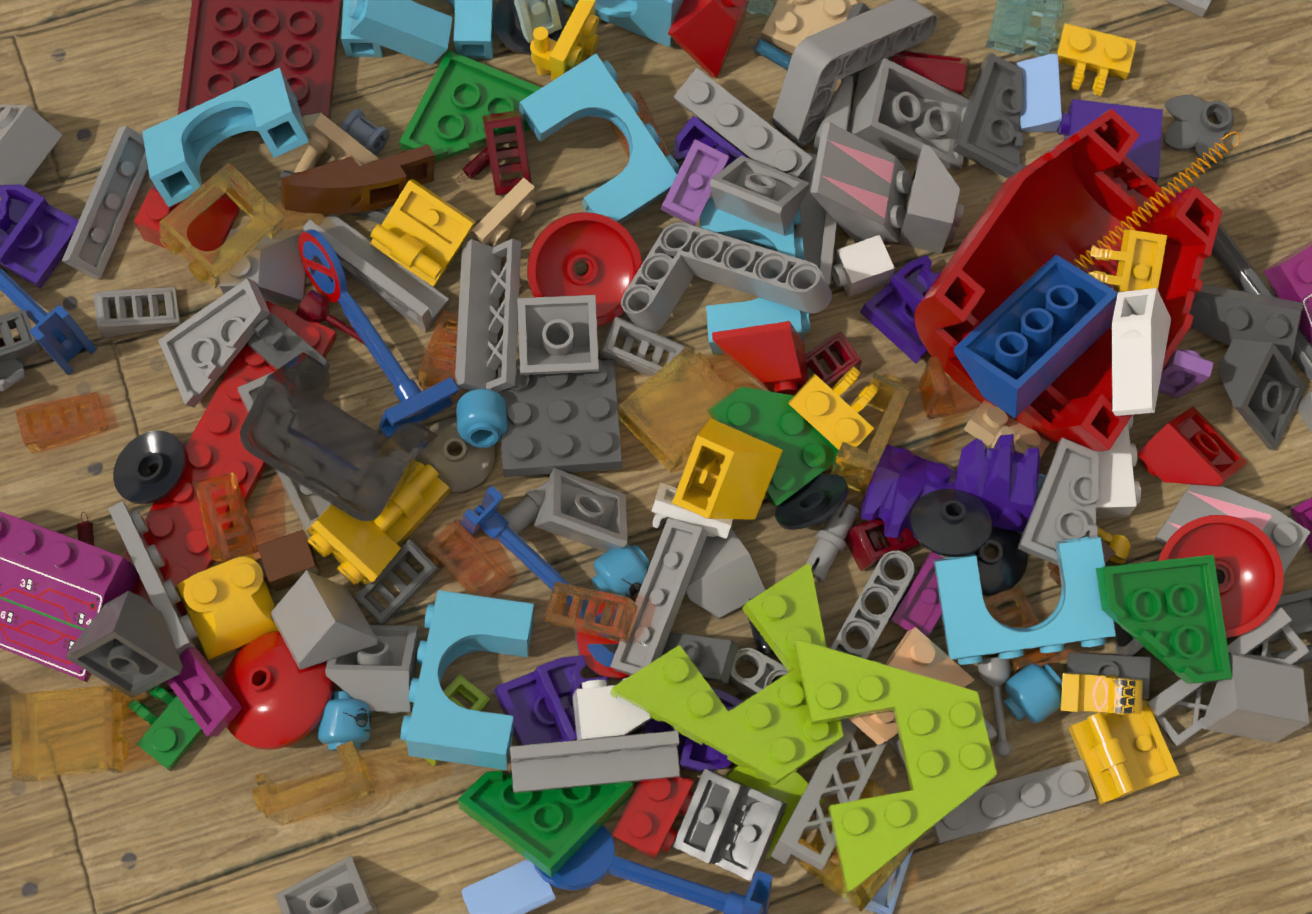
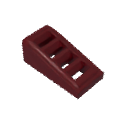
M902 51L892 57V62L957 93H964L967 89L971 61L969 58Z
M516 110L482 116L495 195L508 194L523 178L532 184L520 111ZM514 125L515 131L493 133L494 128ZM517 141V146L496 149L495 146L497 143ZM519 156L520 162L498 165V159ZM522 171L523 177L501 181L500 174Z
M841 331L806 354L807 368L809 367L830 388L835 386L852 367L859 371L862 363L860 357ZM836 351V353L839 355L841 360L844 362L842 366L839 364V362L834 357L832 352ZM822 358L832 371L829 375H827L818 362Z
M876 518L853 527L845 538L847 546L861 571L876 566L884 554L890 551L905 553L921 546L907 528L900 534L902 542H899L898 538L884 537V521L881 518ZM880 530L888 546L887 548H884L876 531Z

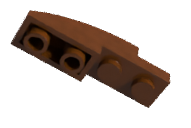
M425 145L387 158L374 160L358 166L354 158L350 156L306 171L296 172L281 178L282 206L285 210L316 214L356 213L393 206L409 180L414 179L421 185L434 181L435 154L429 145Z

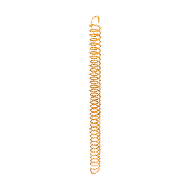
M1234 131L1230 132L1225 137L1220 138L1222 146L1218 143H1215L1214 146L1216 150H1214L1213 148H1209L1208 151L1210 155H1208L1207 153H1203L1202 156L1204 160H1202L1201 158H1197L1198 165L1195 163H1191L1192 170L1189 168H1185L1187 176L1184 173L1179 172V177L1181 180H1179L1176 177H1173L1175 185L1170 182H1167L1169 190L1165 187H1161L1164 196L1161 193L1156 192L1155 195L1158 201L1155 198L1150 197L1151 204H1149L1148 202H1144L1146 210L1142 207H1138V211L1141 214V216L1137 212L1132 211V215L1135 220H1133L1129 216H1126L1129 225L1124 221H1121L1120 224L1122 228L1125 229V227L1123 226V224H1125L1129 229L1135 230L1132 224L1130 223L1129 219L1132 220L1137 226L1141 227L1134 213L1138 217H1140L1144 222H1147L1140 209H1142L1150 217H1153L1151 212L1147 208L1146 204L1158 213V209L1154 205L1152 199L1163 208L1164 205L1157 194H1159L1168 203H1170V200L1166 196L1164 190H1166L1174 198H1176V196L1170 188L1169 184L1172 185L1177 191L1182 193L1175 179L1179 181L1185 188H1188L1181 174L1184 177H1186L1191 183H1194V181L1188 174L1187 170L1193 173L1197 178H1200L1197 172L1195 171L1193 165H1195L1205 174L1206 172L1199 163V160L1202 161L1205 165H1207L1210 169L1211 166L1206 160L1204 154L1217 164V161L1215 160L1210 150L1214 151L1221 159H1223V156L1219 152L1216 145L1221 147L1227 154H1229V151L1223 144L1222 139H1225L1230 134H1237L1239 140L1237 144L1233 146L1234 148L1240 142V134ZM1115 226L1117 234H1115L1113 231H1109V235L1112 238V240L1107 236L1103 235V239L1107 246L1102 241L1097 240L1100 249H1103L1100 245L1101 243L1108 250H1112L1105 238H1107L1115 246H1118L1112 234L1115 235L1120 241H1122L1123 238L1121 237L1117 228L1123 233L1124 231L1120 227ZM1086 250V254L1089 259H1087L1083 255H1080L1083 264L1078 260L1074 259V263L1077 266V268H1079L1077 264L1079 263L1083 268L1089 270L1083 258L1094 266V262L1088 254V252L1091 254L1089 250Z

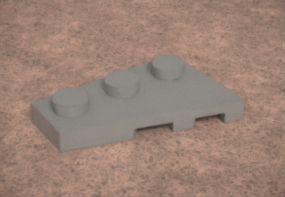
M246 278L158 340L185 405L193 408L196 407L254 335V329L270 315L256 281Z
M1061 438L1017 549L1058 565L1055 541L1098 535V526H1096V502L1098 501L1099 494L1098 452Z

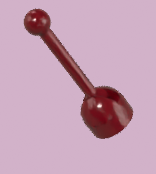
M314 290L307 293L297 309L296 315L308 322L312 320L317 323H322L326 320L364 344L353 328L329 314L328 301Z

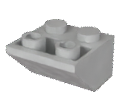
M0 105V185L25 186L62 136L58 130L28 105Z

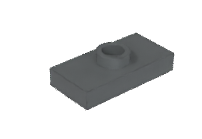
M670 632L661 656L680 645L706 681L728 684L738 644L732 640Z
M1068 652L1067 672L1118 675V677L1142 679V700L1150 701L1151 657Z

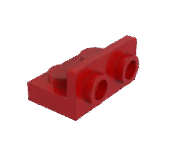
M681 777L639 781L612 833V837L655 860L660 851L668 854L678 834V831L672 827L679 813L683 816L686 815L694 792L691 791L694 781Z

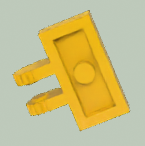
M1065 23L1061 31L1056 54H1058V63L1075 67L1070 89L1079 90L1083 84L1085 70L1097 72L1092 87V94L1101 96L1103 93L1107 75L1126 80L1130 72L1136 41Z
M1124 229L1121 251L1092 248L1090 255L1098 260H1118L1117 275H1107L1106 272L1100 271L1088 272L1087 274L1102 283L1115 285L1114 290L1116 292L1157 288L1158 290L1167 235Z
M852 367L832 389L814 374L788 402L792 408L846 457L874 429L858 412L869 403L878 391V388L873 383L866 386L850 406L840 397L842 393L857 381L860 371L855 367Z

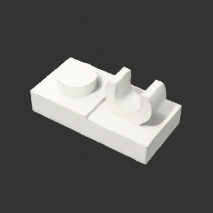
M660 482L651 511L655 513L653 527L658 528L661 519L669 517L677 521L703 527L708 532L707 536H720L727 539L733 519H707L673 504L672 501L677 488Z

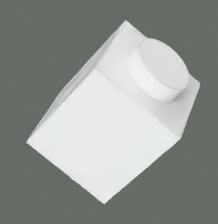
M877 235L838 249L831 271L837 286H843L847 296L851 297L889 283L895 268L881 236Z

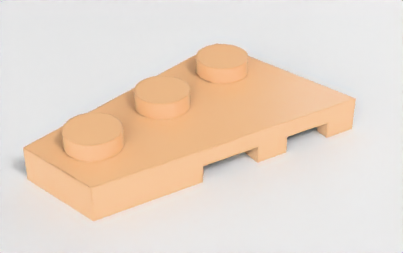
M916 627L907 631L885 663V665L960 687H966L975 680L952 659L950 660L947 654ZM893 710L848 718L878 745L898 734Z

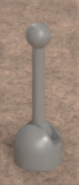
M987 658L978 663V672L982 680L987 685L993 687L999 741L995 746V750L999 756L1005 757L1011 753L1012 747L1006 738L1001 686L1006 683L1011 674L1010 658Z

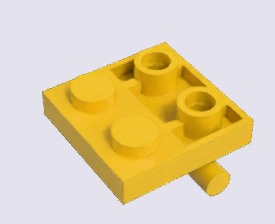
M596 0L578 1L558 41L548 38L546 28L537 27L534 29L533 40L530 44L531 59L536 65V72L539 75L546 76L551 72V81L582 63L587 55L593 56L600 40V35L596 31L600 19L596 16Z
M411 179L406 184L382 225L377 224L371 232L370 237L373 239L370 245L434 287L438 284L476 224V221L414 179Z
M391 438L337 496L342 493L400 547L451 491L450 487L437 477L439 473L431 465L427 464L424 466Z
M1142 700V712L1140 714L1108 712L1103 714V712H1099L1087 717V720L1071 725L1068 728L1080 758L1084 760L1100 805L1179 775L1155 717L1147 706V700Z

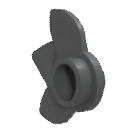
M1195 95L1176 96L1165 102L1167 111L1176 120L1169 127L1164 137V143L1168 147L1178 151H1187L1195 148L1197 156L1204 160L1202 154L1207 153L1210 155L1209 148L1216 150L1215 143L1222 146L1220 138H1223L1233 125V114L1227 104L1221 101L1205 103ZM1208 118H1215L1219 124L1210 122ZM1216 145L1219 152H1221L1222 148ZM1210 150L1212 155L1216 157L1217 154L1214 151ZM1204 154L1206 160H1209L1210 158Z

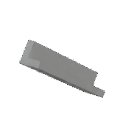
M807 153L814 159V162L802 176V180L809 182L810 185L800 205L802 224L796 226V237H803L805 261L812 262L818 266L830 287L837 221L830 216L810 193L817 154Z
M329 214L319 226L309 219L302 227L303 232L308 229H314L322 234L332 246L339 258L343 271L424 332H427L450 306V301L446 296L370 245V240L336 215Z
M513 238L494 247L473 239L462 244L455 384L459 389L468 392L480 388L499 392L515 386L518 328L517 298H519L521 242ZM507 255L506 264L501 271V257ZM505 290V299L499 307V298ZM504 325L503 335L497 344V335ZM502 361L501 377L495 379L496 369Z
M1282 607L1272 613L1258 627L1243 634L1227 646L1228 652L1292 665L1310 651L1289 626L1292 620ZM1280 632L1296 650L1285 659L1266 657L1268 641ZM1262 646L1261 656L1251 655L1253 651ZM1180 679L1147 703L1156 722L1175 747H1178L1203 729L1201 725L1204 717L1198 720L1199 710L1207 711L1209 705L1200 704L1201 691L1207 684H1217V681L1187 684ZM1196 693L1195 703L1183 702ZM1176 706L1194 709L1192 725L1179 735L1164 717L1166 713Z
M848 718L841 721L842 739L826 750L771 857L786 864L792 854L822 871L836 842L833 830L830 834L828 826L832 825L831 818H824L819 804L820 798L837 794L840 803L858 800L888 740L880 745L876 744L873 748L859 751L854 738L857 726ZM847 746H849L851 753L844 754ZM870 757L865 766L863 758ZM854 761L860 775L859 780L842 784L836 769L837 765ZM831 779L834 786L826 788ZM853 790L848 799L845 792ZM814 812L816 820L808 822ZM820 829L825 843L821 854L798 843L803 832Z
M678 731L510 747L514 793L678 778L680 777L677 746L679 745Z

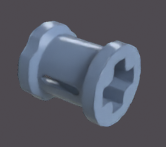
M359 109L353 110L340 127L375 156L384 148L390 135V131L383 126L377 127L366 119L365 114Z

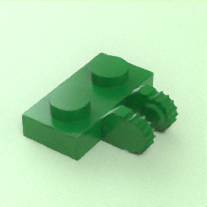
M157 685L149 689L148 692L169 705L158 718L140 701L133 699L128 707L152 725L137 742V745L166 769L172 771L201 736L203 730L178 696L174 698Z

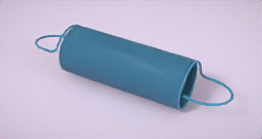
M764 39L758 40L759 42L753 47L754 51L788 70L792 56Z

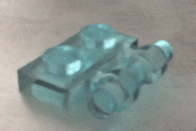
M997 0L986 47L1022 55L1025 43L1036 46L1034 52L1036 57L1048 55L1050 48L1056 43L1057 31L1055 26L1057 19L1062 16L1063 2L1061 0ZM1032 15L1042 17L1040 27L1029 26Z

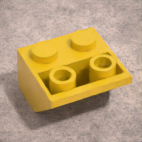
M710 418L696 437L672 503L707 519H756L783 450Z
M342 493L305 530L311 536L307 540L309 545L324 558L331 554L340 563L337 570L353 585L359 584V582L363 585L372 583L401 549Z

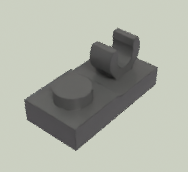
M273 313L254 329V335L246 343L302 394L330 368L329 362Z

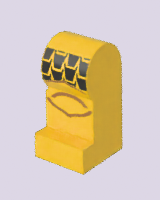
M1078 672L1063 673L1061 711L1140 714L1142 712L1143 680L1118 677V675Z

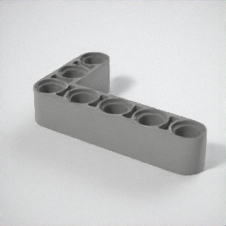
M893 0L803 39L791 57L773 114V125L798 145L806 146L816 137L826 115L837 80L922 43L935 30L938 16L917 0Z
M677 222L667 226L662 231L623 294L621 306L633 324L655 333L664 326L694 276L806 313H817L824 310L831 302L832 291L818 266L812 262L690 224Z
M890 551L880 559L830 649L864 659L868 658L913 577L914 563L906 553ZM888 565L899 567L903 572L904 578L897 581L889 579L884 572V567ZM868 599L879 600L883 603L885 612L880 615L870 613L865 607V601ZM854 632L861 634L866 641V647L862 649L850 647L846 641V635ZM742 648L737 650L729 682L735 689L752 697L787 674L788 671L782 664L752 648ZM741 661L751 662L755 665L757 674L752 678H742L737 674L735 666Z

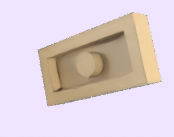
M523 178L472 229L473 240L491 247L505 242L510 235V229L519 220L523 222L528 219L534 212L537 203L535 187Z

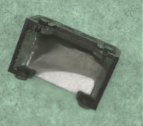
M302 352L267 376L242 424L240 440L244 448L252 455L360 521L376 519L386 509L428 454L438 435L418 423L406 422L393 432L390 439L386 438L324 399L330 385V374L321 362Z

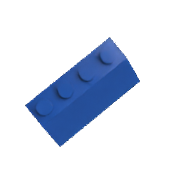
M1055 254L955 346L954 353L982 396L1016 418L1112 326L1118 292Z

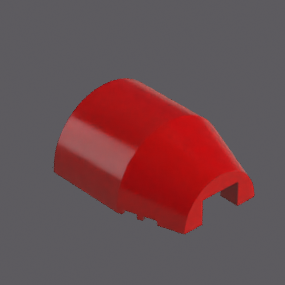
M1113 109L1103 113L1003 183L915 310V326L925 348L938 365L960 387L980 403H983L985 400L991 405L996 406L982 396L955 355L954 347L1055 254L1076 266L1074 259L1083 264L1080 255L1089 259L1086 250L1091 252L1092 245L1100 248L1097 240L1102 241L1107 246L1103 235L1112 240L1109 231L1117 234L1115 226L1120 227L1124 231L1120 222L1124 221L1129 225L1126 216L1135 220L1132 211L1137 212L1141 216L1138 207L1146 210L1144 202L1151 204L1150 197L1158 201L1155 195L1156 192L1164 196L1161 187L1126 156L1140 134ZM1196 186L1182 190V193H1174L1176 198L1165 192L1170 203L1157 194L1164 208L1152 199L1158 209V213L1147 204L1146 206L1153 217H1150L1140 209L1147 222H1144L1134 213L1141 227L1129 219L1135 231L1167 235L1158 292L1171 317L1163 368L1191 327L1194 317L1189 314L1195 293L1201 291L1203 281L1199 280L1204 259L1211 255L1223 212ZM1123 224L1126 230H1131L1125 224ZM1117 228L1118 232L1120 233L1121 237L1123 238V234H1124V233L1121 232V231ZM1112 234L1118 246H1115L1105 238L1112 250L1121 251L1122 241ZM1100 243V245H1101V247H1102L1103 249H1107L1105 246H1103V245ZM1091 257L1094 262L1093 266L1083 258L1089 270H1086L1077 263L1079 268L1085 273L1100 271L1106 272L1107 275L1116 276L1119 261L1111 259L1108 261H1098L1095 257ZM1105 284L1114 290L1115 285ZM1112 326L1016 418H1012L1025 427L1036 431L1039 436L1058 444L1061 438H1064L1093 451H1109L1132 417V415L1115 416L1113 413Z

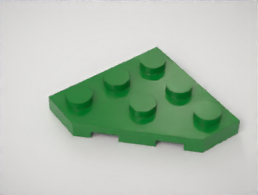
M447 50L399 141L400 148L406 151L429 145L435 154V163L487 145L482 116L519 111L520 101L535 93L541 87ZM522 116L523 128L525 132L527 130H530L531 128ZM514 125L493 129L494 134L515 131Z
M743 386L737 387L708 408L707 411L714 420L783 450L766 493V497L773 506L781 504L844 456L841 451L788 404L794 397L793 395Z
M1214 555L1096 568L1102 611L1184 682L1192 684L1232 679Z
M503 770L488 771L458 798V805L462 811L552 877L634 793L633 783L626 782L514 793L512 774L503 775Z

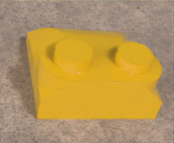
M253 554L237 557L199 572L176 585L186 612L198 632V640L207 661L243 647L263 634L278 631L271 614L275 605L267 585L263 581L262 568L255 561Z

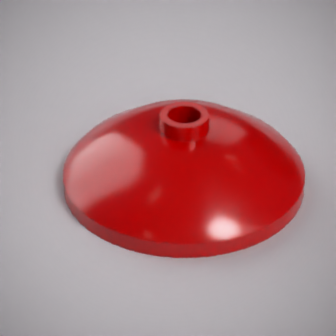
M572 213L549 224L535 240L527 264L528 284L534 298L595 295L597 327L612 322L615 317H619L625 312L621 306V299L641 267L642 260L635 240L621 224L597 213ZM579 261L586 263V271L583 274H576L574 271V266Z
M1209 515L1192 520L1174 532L1165 543L1158 561L1214 555L1215 567L1224 576L1223 582L1218 587L1226 638L1239 636L1255 629L1271 615L1280 599L1284 576L1279 553L1263 531L1252 523L1238 517Z
M279 630L263 634L251 641L234 656L222 678L224 684L242 706V709L226 728L236 739L256 749H281L300 741L321 721L325 706L332 698L334 682L326 676L328 661L299 670ZM267 676L266 681L260 685L261 680Z

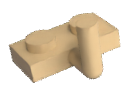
M322 113L302 117L309 140V147L294 170L295 173L314 168L322 153L326 152L335 158V161L352 156L358 166L378 160V157Z
M985 400L963 429L975 438L982 440L990 449L994 448L999 436L1014 434V445L1017 453H1024L1028 448H1039L1041 457L1050 444L1049 441L1039 436L1036 431L1025 427L1008 416L1005 411Z

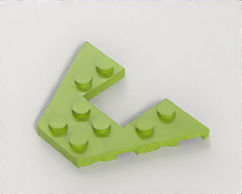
M809 563L746 602L742 608L788 671L787 674L728 712L683 648L678 645L612 687L610 694L615 698L619 696L650 713L649 717L657 721H665L672 725L675 731H678L680 734L700 745L703 743L727 755V759L731 762L754 770L757 776L776 785L835 745L843 737L841 720L811 725L794 647L795 640H802L827 648L812 568Z
M795 640L794 647L811 725L893 710L911 787L910 791L829 806L828 809L846 893H850L902 850L931 829L932 826L991 781L997 775L977 691L806 641Z

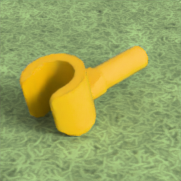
M1098 527V536L1116 552L1110 561L1123 565L1131 548L1129 540L1121 535H1111Z

